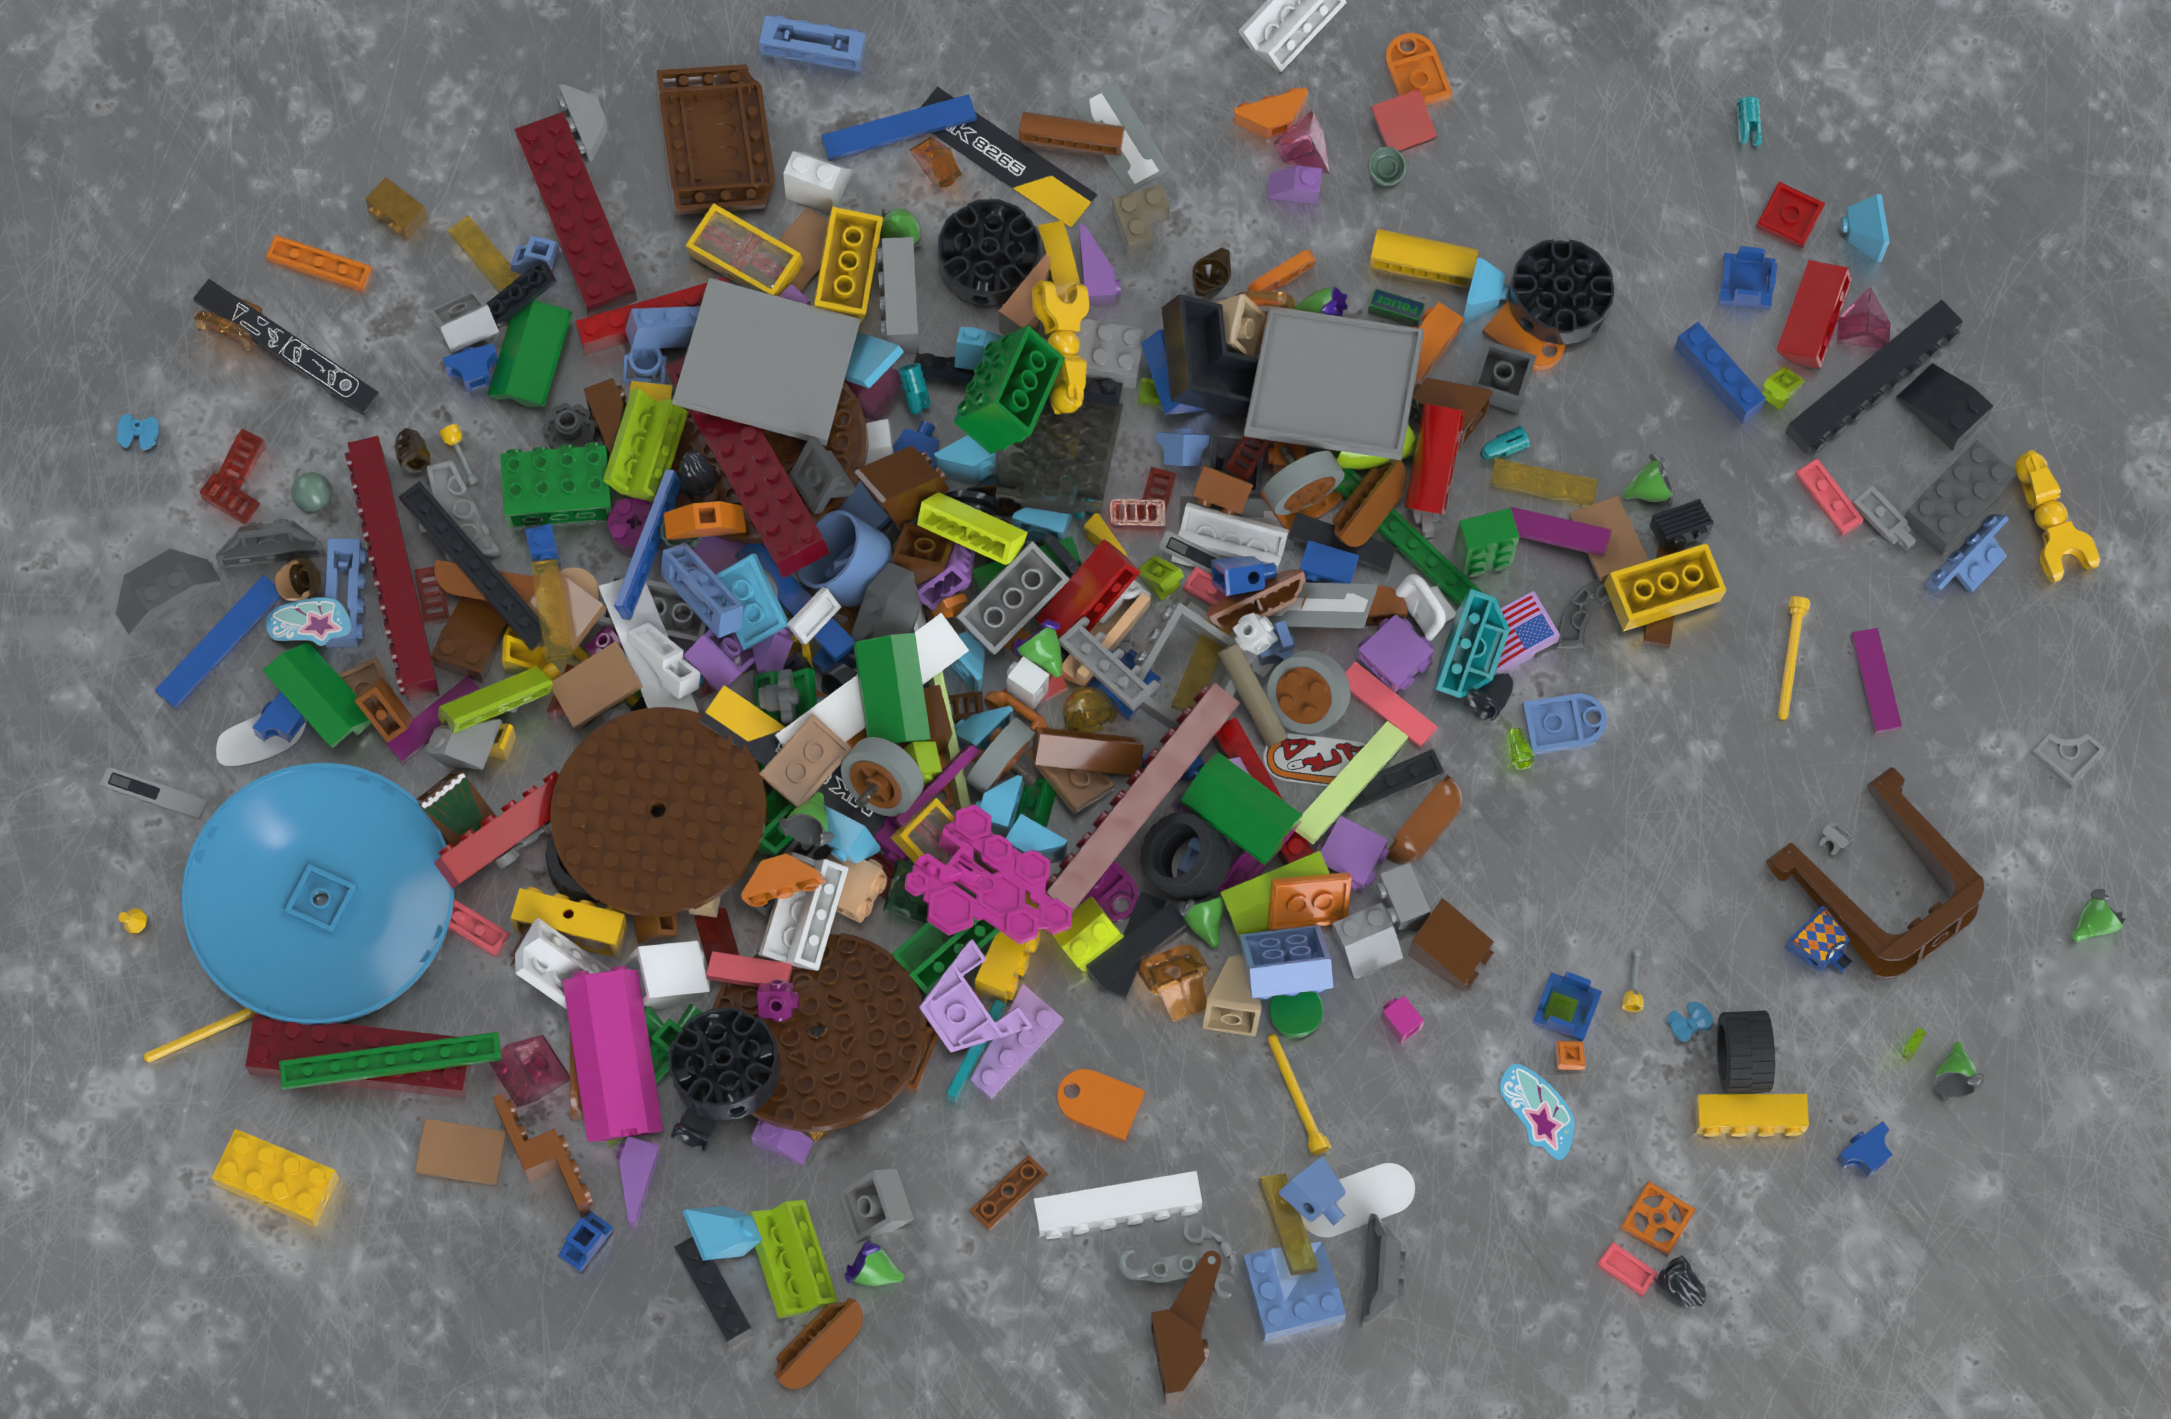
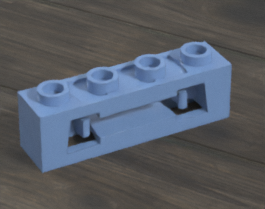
M765 15L759 39L760 54L859 72L866 47V33H862L858 29L849 28L845 30L836 28L831 24L817 25L803 19L797 21L789 20L781 15Z
M328 539L325 598H332L339 602L340 575L337 569V560H340L338 565L341 573H349L347 610L350 616L351 631L346 636L331 638L325 645L326 647L358 648L359 639H363L364 625L360 623V614L365 612V599L361 598V589L366 588V574L362 573V564L367 563V548L362 547L360 539Z
M685 542L663 550L661 575L712 632L720 638L741 630L743 605ZM724 595L726 599L721 600L719 597Z

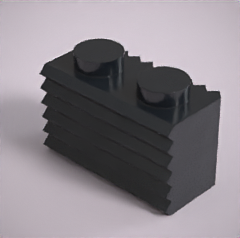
M1697 499L1653 514L1649 527L1663 551L1666 552L1668 549L1679 550L1691 541L1702 542L1706 540L1711 534L1714 522L1708 511H1706V507H1704L1701 499Z

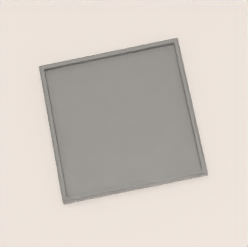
M709 278L672 404L806 441L811 438H818L821 444L826 446L861 319Z
M1269 306L1244 436L1401 460L1424 329Z

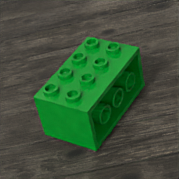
M1029 325L1013 333H1007L995 342L990 341L984 347V355L974 369L975 375L965 389L966 394L963 401L960 402L956 409L957 414L953 422L989 454L1005 450L1009 445L1022 442L1026 437L1031 436L1065 359L1063 355Z
M593 442L587 443L585 447L575 448L574 445H561L559 449L548 450V447H535L532 451L522 452L521 449H509L506 453H501L503 507L508 528L607 521L613 509L611 486L603 481L609 462L606 445L601 446V443Z

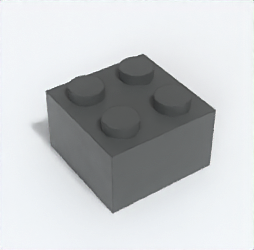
M1486 340L1472 386L1493 391L1490 405L1519 413L1534 368L1536 355Z

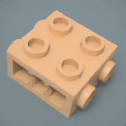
M829 854L826 858L827 860L849 868L836 912L862 923L865 916H869L872 912L873 902L886 887L888 877L882 870L883 866L873 859H868V861L862 860L856 864L847 859L843 862Z

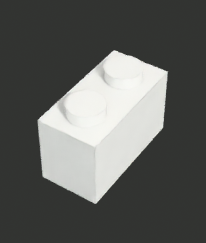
M1023 656L1018 663L1014 661L1006 672L1008 675L1006 680L1007 693L1034 711L1048 692L1049 674Z

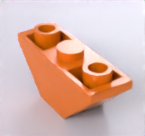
M1307 87L1301 89L1291 88L1281 95H1268L1262 98L1261 101L1242 103L1233 110V122L1235 125L1266 139L1291 132L1307 103L1308 89Z
M721 501L693 503L663 514L666 540L746 533L744 511L741 505Z
M786 853L761 861L742 891L741 897L749 906L760 907L775 898H790L793 896V893L801 890H816L819 888V885L826 883V878L818 870Z

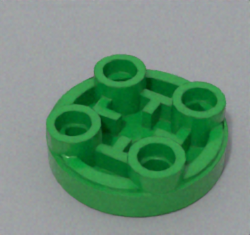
M1299 992V994L1294 996L1275 995L1271 998L1269 1005L1270 1020L1273 1026L1286 1038L1307 1036L1314 1032L1322 1021L1323 1002L1316 992Z

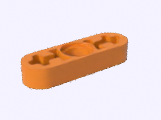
M1309 249L1304 250L1254 280L1248 286V291L1255 300H1260L1310 270L1317 263V259Z

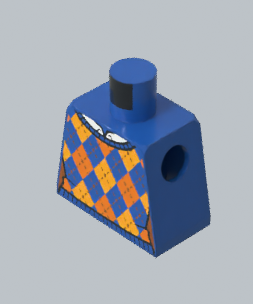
M1824 905L1788 939L1785 945L1788 951L1818 971H1822L1829 963H1832L1843 973L1853 962L1842 952L1850 941L1849 937Z

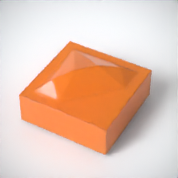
M964 593L943 599L934 609L933 614L935 617L940 613L945 618L953 617L960 612L968 602V599Z
M1557 1041L1555 1043L1557 1069L1584 1070L1586 1062L1583 1042Z

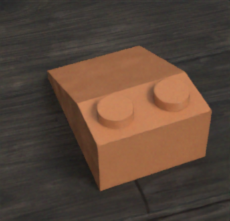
M1048 254L1044 255L999 310V332L1003 335L1013 333L1027 325L1039 334L1041 321L1033 312L1032 290L1038 281H1049L1050 256Z

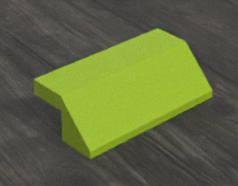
M639 388L631 390L603 478L605 483L620 494L654 502L666 469L671 470L688 411L683 407L673 405L672 399L655 401Z
M535 666L439 706L437 716L442 725L448 723L454 734L550 694L553 683L550 678Z
M1320 851L1220 892L1239 943V935L1270 931L1267 924L1271 879L1330 874Z
M805 1200L785 1201L772 1210L751 1211L748 1213V1215L752 1216L762 1238V1241L755 1248L778 1318L801 1316L822 1309L832 1302L834 1304L839 1302Z

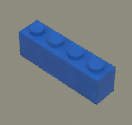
M1696 322L1678 336L1675 349L1741 424L1762 410L1766 397L1699 322Z

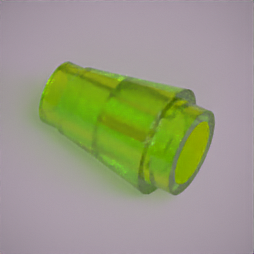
M1520 728L1509 730L1506 736L1510 764L1514 765V768L1518 770L1532 766L1535 762V753Z

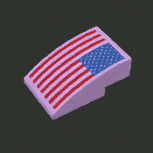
M1535 591L1501 608L1510 631L1494 675L1501 674L1533 658L1535 653L1557 643L1560 634Z

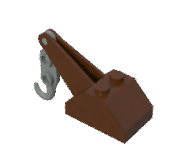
M1133 1248L1125 1250L1118 1259V1267L1122 1275L1130 1280H1146L1161 1284L1188 1279L1169 1310L1151 1312L1150 1319L1165 1405L1182 1402L1203 1372L1205 1361H1209L1207 1339H1202L1201 1331L1221 1266V1256L1216 1251H1207L1201 1258H1197L1190 1253L1156 1258L1142 1268L1132 1270L1127 1267L1126 1259L1135 1250Z

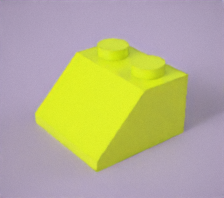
M1092 896L1072 912L1070 929L1053 935L1062 949L1083 972L1087 970V964L1125 937Z

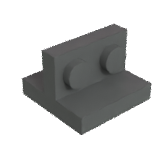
M818 438L809 439L789 477L813 514L823 513L830 498L852 496L856 488L831 450L826 451Z

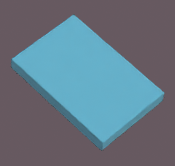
M857 332L845 380L870 388L904 351L897 344Z
M751 554L716 574L719 580L743 605L741 630L735 632L743 650L755 646L788 627L786 615L756 554ZM724 595L719 597L721 600L726 599Z

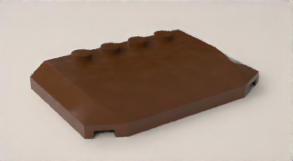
M746 64L656 71L657 98L672 207L675 215L707 213L713 203L726 211L765 209L774 186L775 175L762 86L748 72L749 68Z

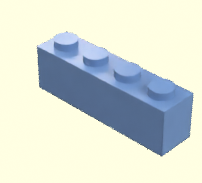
M701 306L631 309L625 329L631 349L689 347Z

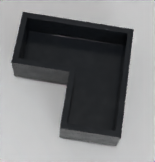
M1182 294L1177 295L1161 307L1171 401L1247 419L1259 359L1227 351L1222 304Z

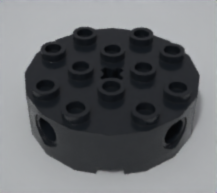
M978 199L968 203L966 207L959 209L945 220L938 237L939 270L947 287L961 299L980 306L1005 304L1039 263L1041 258L1040 235L1036 226L1018 206L1000 199Z
M1554 239L1541 241L1526 250L1515 265L1508 292V301L1512 315L1524 331L1540 341L1558 345L1582 342L1597 333L1607 319L1613 304L1614 278L1610 266L1600 253L1586 244L1570 239L1568 242L1562 240L1554 241Z
M732 1007L710 1009L691 1018L682 1027V1031L677 1035L675 1042H672L668 1052L669 1072L682 1103L697 1115L718 1121L740 1119L760 1109L774 1094L781 1077L780 1055L777 1051V1043L767 1024L758 1017L756 1019L753 1015L746 1014L743 1010Z

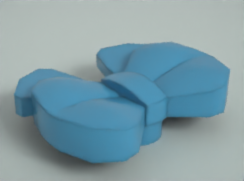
M130 414L123 415L118 422V436H116V439L120 446L128 448L134 435L139 436L140 448L148 450L156 444L155 440L160 430L158 421L154 417L141 421L135 420Z
M1689 1002L1688 1011L1690 1017L1686 1019L1675 1010L1668 1015L1667 1024L1671 1025L1672 1033L1679 1041L1688 1042L1692 1034H1696L1698 1030L1710 1031L1714 1026L1713 1017L1709 1010L1704 1007V1004Z

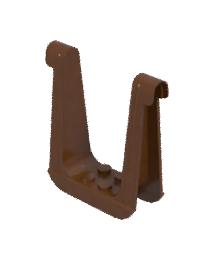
M1890 767L1867 784L1868 791L1950 897L1943 904L1941 902L1934 904L1928 910L1929 915L1921 920L1918 917L1913 920L1907 927L1908 931L1895 935L1883 931L1793 843L1787 844L1766 860L1769 869L1779 881H1786L1793 877L1819 909L1823 905L1827 908L1849 937V945L1870 968L1872 973L1882 978H1897L1905 974L1966 928L1976 917L1979 907L1978 902L1981 900L1984 891L1983 877L1963 859L1901 794L1905 780L1893 767Z

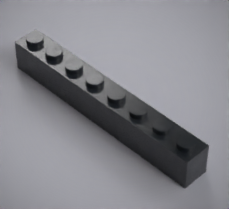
M1941 299L1792 420L1787 427L1786 434L1806 455L1813 450L1818 452L1826 445L1827 438L1832 434L1834 436L1839 435L1846 428V423L1849 420L1853 419L1855 421L1860 418L1866 411L1864 408L1870 403L1873 405L1877 404L1885 396L1884 392L1887 389L1891 388L1893 390L1898 387L1904 380L1903 376L1908 372L1911 374L1915 373L1923 365L1922 361L1925 358L1929 357L1931 359L1936 356L1942 349L1941 345L1946 341L1949 343L1953 342L1961 334L1959 330L1963 323L1962 319Z

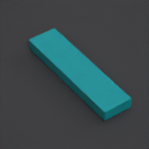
M997 999L991 1006L988 1013L994 1022L1003 1016L1005 1003ZM989 1041L969 1048L946 1091L948 1101L956 1104Z

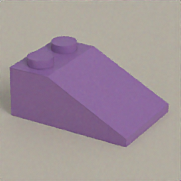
M711 629L703 634L683 655L689 664L697 669L707 679L708 684L718 692L724 685L726 687L732 685L756 663L752 647L743 650L735 632L718 638Z

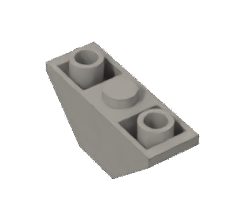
M565 84L559 85L560 96H557V100L561 110H567L569 117L566 120L571 133L576 131L579 138L575 140L580 154L585 153L588 162L592 161L608 130L607 120L596 96Z

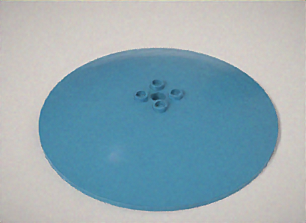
M309 763L280 769L254 780L230 796L214 812L196 838L188 857L182 884V912L187 936L197 959L213 982L229 997L255 1013L275 1020L307 1025L339 1023L362 1017L389 1004L407 991L423 975L440 950L448 932L454 905V888H451L434 864L440 858L438 852L447 845L440 830L418 806L419 802L395 782L377 773L355 766L336 763ZM318 894L328 895L329 899L325 905L318 906L314 904V898Z

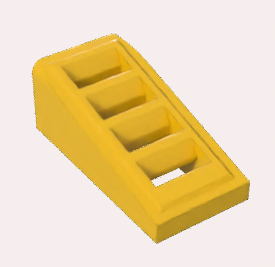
M1096 512L1085 523L1083 536L1096 547L1105 539L1127 557L1125 550L1101 516Z

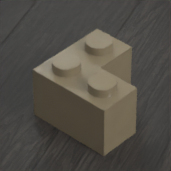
M1162 184L1115 197L1112 200V212L1128 256L1153 249V234L1149 225L1169 219L1170 206Z

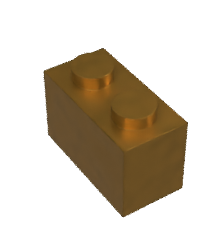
M387 177L365 198L368 208L367 212L377 221L381 219L387 224V228L397 236L401 234L406 239L427 218L425 206Z

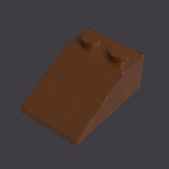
M613 378L584 388L588 410L591 413L592 420L595 422L602 444L607 447L609 459L627 405L622 386H616Z
M462 597L441 631L431 657L434 666L463 677L469 676L472 680L484 684L508 624L488 602Z

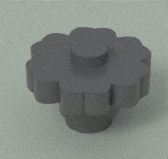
M568 403L555 406L551 410L552 416H547L543 420L542 432L543 436L548 439L547 442L550 449H559L561 445H574L575 448L585 447L587 443L595 440V422L591 420L590 411L580 404H576L572 408Z
M791 669L780 670L778 684L766 685L765 688H759L760 708L767 709L768 712L781 711L783 724H791L796 720L795 704H799L798 688H795Z

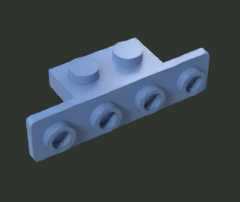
M1999 514L1987 516L1982 521V526L1976 532L1968 535L1964 541L1965 543L1948 556V561L1941 568L1932 572L1925 586L1928 589L1941 590L1956 576L1967 591L1973 592L2007 557L1993 536L2009 520L2008 517Z

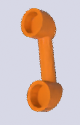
M990 691L983 699L993 709L1002 708L1005 705L1010 706L1014 711L1032 722L1029 727L1032 731H1034L1035 727L1049 728L1041 714L1036 713L1009 693Z

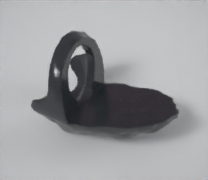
M687 452L682 457L679 471L682 476V487L687 497H705L712 493L716 482H719L720 478L717 471L708 463L706 457L697 452Z
M1509 673L1494 675L1492 681L1483 685L1478 690L1470 689L1463 701V705L1472 706L1475 715L1481 719H1491V721H1494L1500 715L1512 694L1513 679Z
M687 1107L680 1123L674 1125L671 1137L674 1138L678 1135L683 1143L691 1147L701 1145L702 1150L706 1151L711 1142V1134L716 1120L697 1115Z
M1683 1255L1669 1261L1660 1271L1658 1279L1653 1278L1661 1289L1665 1290L1672 1299L1676 1300L1684 1308L1697 1309L1702 1307L1706 1301L1705 1286L1700 1281L1698 1275L1693 1272L1690 1261ZM1676 1265H1681L1680 1267L1673 1269V1270L1668 1274V1272H1669L1673 1267H1675Z

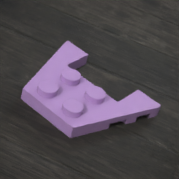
M973 939L966 943L919 1006L950 1052L1032 1028V1025L1018 1006L994 1022L963 977L986 960Z

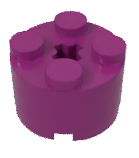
M638 498L621 499L613 507L612 512H610L608 517L610 539L622 555L630 558L633 557L653 503Z

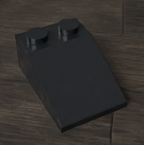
M1934 363L1930 364L1896 396L1897 400L1952 451L1989 417L1993 405L1974 387Z

